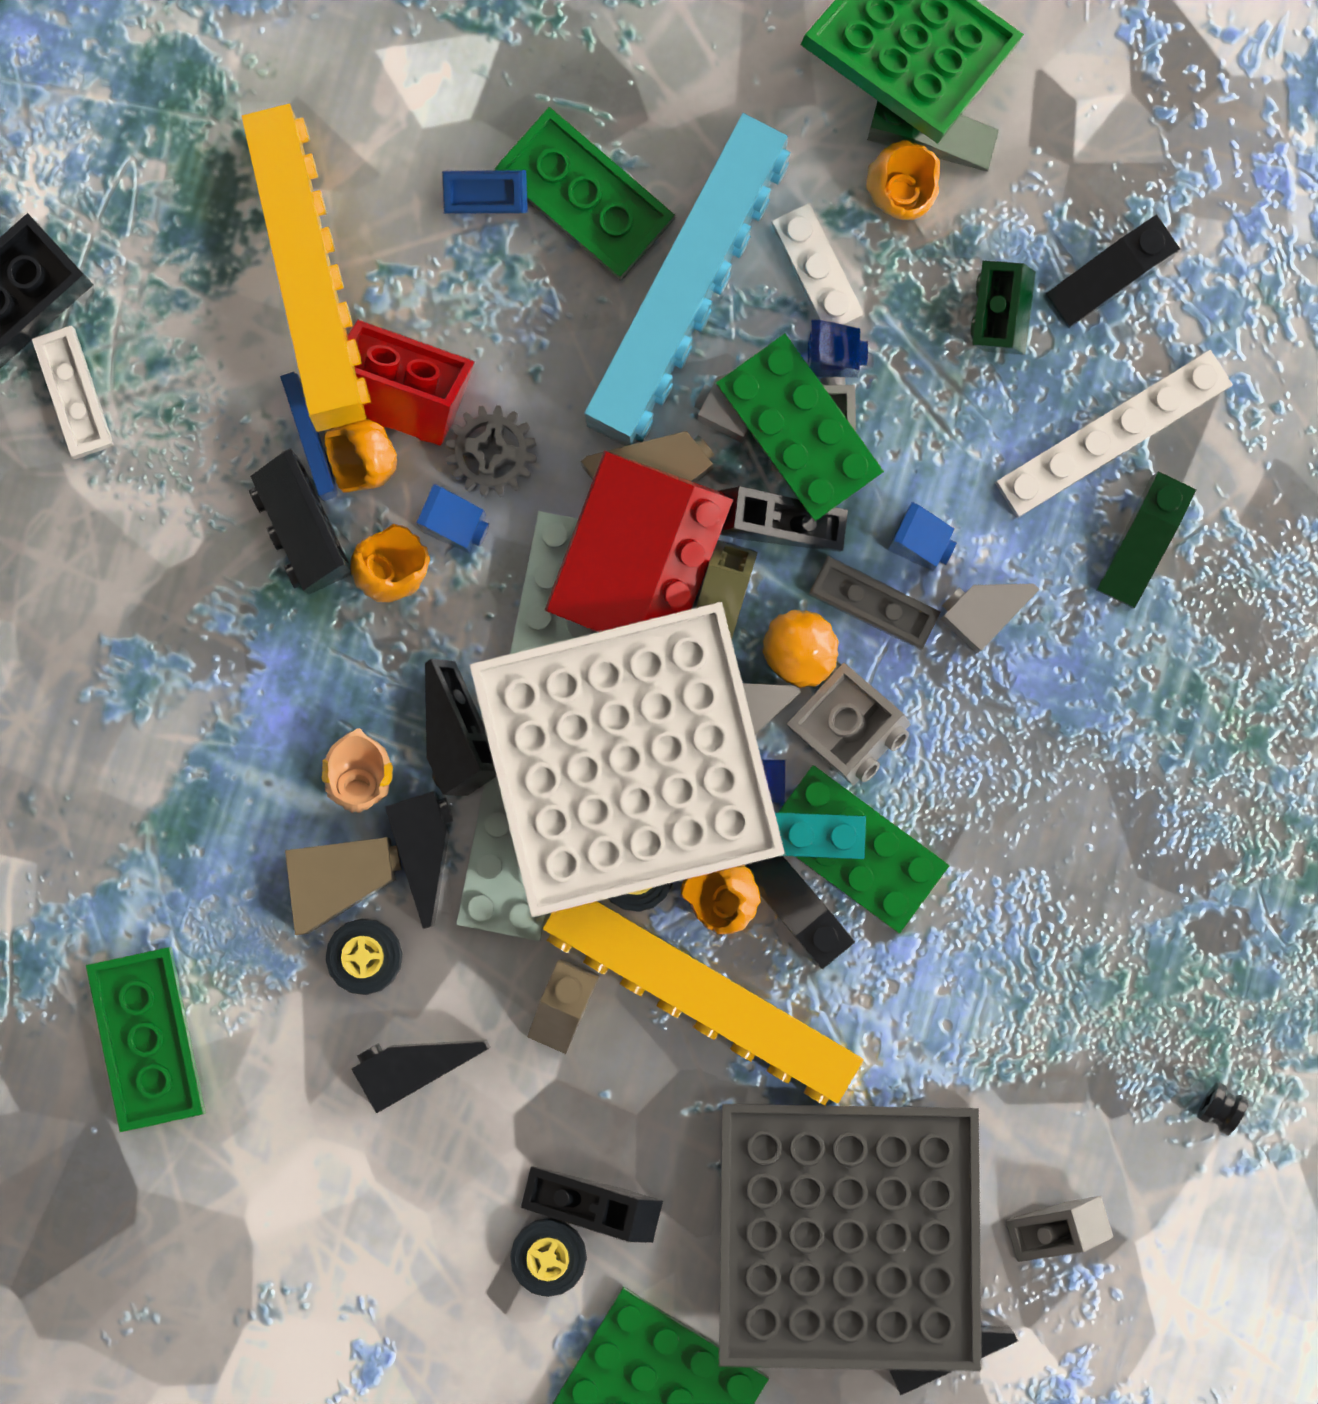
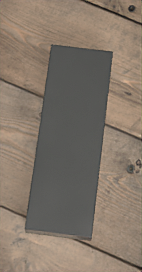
M827 556L808 594L919 650L923 649L941 613Z

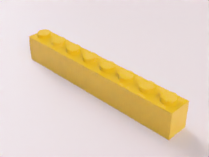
M290 103L241 115L309 417L316 432L366 420L363 404L370 402L369 392L364 377L357 379L354 366L362 364L356 340L348 341L345 329L353 326L347 302L339 303L337 290L344 289L338 264L331 265L328 253L335 252L330 228H322L319 217L327 215L321 191H313L311 180L318 178L312 153L305 155L303 143L310 142L304 118L296 119Z
M598 901L552 912L543 927V930L550 933L546 940L547 942L566 953H569L572 947L587 956L583 963L603 975L606 974L608 969H611L623 977L620 985L642 997L645 990L660 998L656 1005L660 1009L676 1018H679L682 1012L697 1020L693 1028L713 1040L716 1039L718 1034L733 1042L730 1047L731 1051L750 1062L753 1061L755 1055L770 1064L766 1070L767 1072L789 1084L793 1077L807 1085L803 1093L824 1106L829 1099L837 1104L840 1102L864 1060L854 1052Z

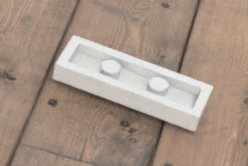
M810 203L772 220L771 225L825 335L863 318L864 312Z
M68 326L33 338L32 342L71 457L77 459L114 446L75 328Z

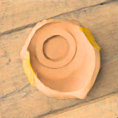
M356 728L330 747L326 758L322 760L321 776L322 781L325 783V792H327L328 798L351 813H360L363 810H368L388 795L389 785L393 776V765L390 762L386 749L380 743L367 736L360 728Z

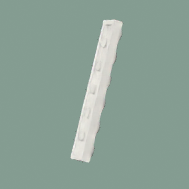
M1209 350L997 480L995 484L1015 516L1019 518L1229 389L1233 384L1212 351Z

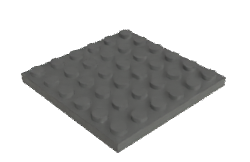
M722 1104L719 1367L982 1371L979 1108Z

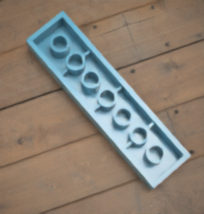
M742 113L584 413L587 427L624 446L635 444L636 440L644 442L654 423V420H652L654 414L651 413L654 405L657 403L662 406L673 387V376L671 373L674 367L682 369L692 351L693 346H691L693 338H691L694 329L701 332L705 327L712 312L710 307L713 301L710 299L713 293L722 294L732 274L730 272L732 257L735 256L740 259L749 243L752 219L759 222L770 202L768 197L772 190L769 188L771 183L779 185L789 166L787 161L791 154L790 151L786 150L787 135Z

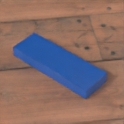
M295 372L281 375L280 378L318 495L323 501L338 497L337 494L339 493L320 434L316 432L309 417L301 378Z

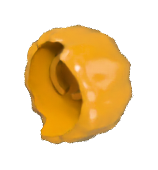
M907 140L890 144L868 166L866 189L872 197V202L883 213L889 214L895 219L912 221L925 215L939 193L940 161L935 153L929 151L924 145L912 144Z
M366 419L331 428L325 432L324 442L327 448L328 460L332 466L336 483L343 493L384 486L396 471L397 452L384 427L380 424Z
M392 524L382 532L375 533L356 545L350 561L351 574L356 588L361 590L366 596L371 597L376 602H394L411 596L419 589L427 573L430 556L427 547L421 544L419 536L411 533L407 527Z
M791 610L786 614H779L770 622L769 630L763 639V654L769 667L785 682L799 688L805 686L816 687L826 680L836 668L839 641L832 630L831 624L820 614L807 610Z
M745 865L684 879L681 886L680 897L691 905L696 918L703 923L705 928L714 931L716 934H733L744 930L749 921L755 918L757 906L761 901L759 887L754 881V874Z

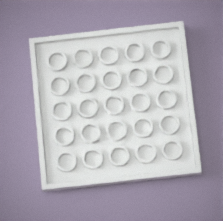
M722 602L470 664L531 917L785 854Z

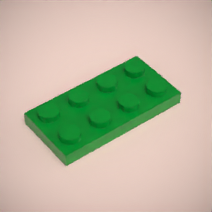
M551 107L546 109L494 168V170H526L527 201L620 281L675 219V214Z
M786 333L716 382L719 390L814 522L884 472Z
M812 765L778 811V813L866 816L864 859L796 858L899 934L950 866L814 765Z
M172 947L86 965L119 1132L205 1114L206 1111Z

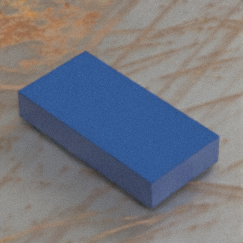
M526 170L442 171L444 214L528 212Z

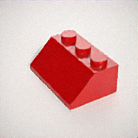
M357 320L347 337L348 341L356 340L362 364L354 366L357 379L364 377L369 392L370 402L363 404L366 419L376 422L385 428H392L414 436L421 441L441 446L455 420L475 361Z

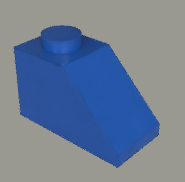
M433 484L416 522L424 534L470 553L473 544L480 547L489 528V523L484 521L486 513L483 509L436 484Z
M911 502L888 551L934 571L939 562L947 565L957 542L950 539L954 528L922 506Z

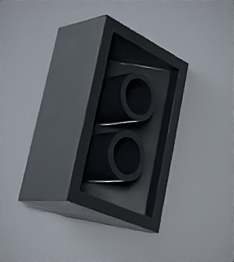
M291 448L279 454L250 476L255 487L250 489L249 493L259 513L267 511L273 524L266 528L276 550L284 548L290 563L285 565L284 568L295 589L301 586L303 591L309 595L352 575L349 561L300 458Z

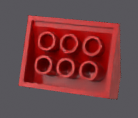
M604 450L545 611L594 631L602 632L691 610L733 499L717 490Z

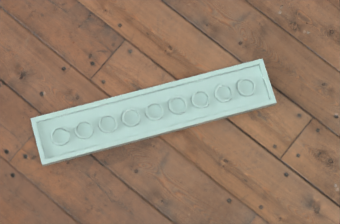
M538 511L510 654L598 633L545 611L576 527L577 518ZM495 777L484 784L456 925L541 941L546 914L531 917L498 778Z

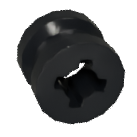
M1217 1082L1203 1100L1197 1118L1205 1123L1213 1122L1217 1124L1219 1131L1229 1136L1242 1120L1248 1108L1249 1099L1242 1095L1234 1096L1230 1094L1227 1086Z

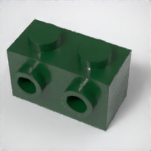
M982 261L981 273H979L976 281V296L978 298L976 315L973 316L971 322L973 346L984 352L1026 355L1036 271L1024 263Z

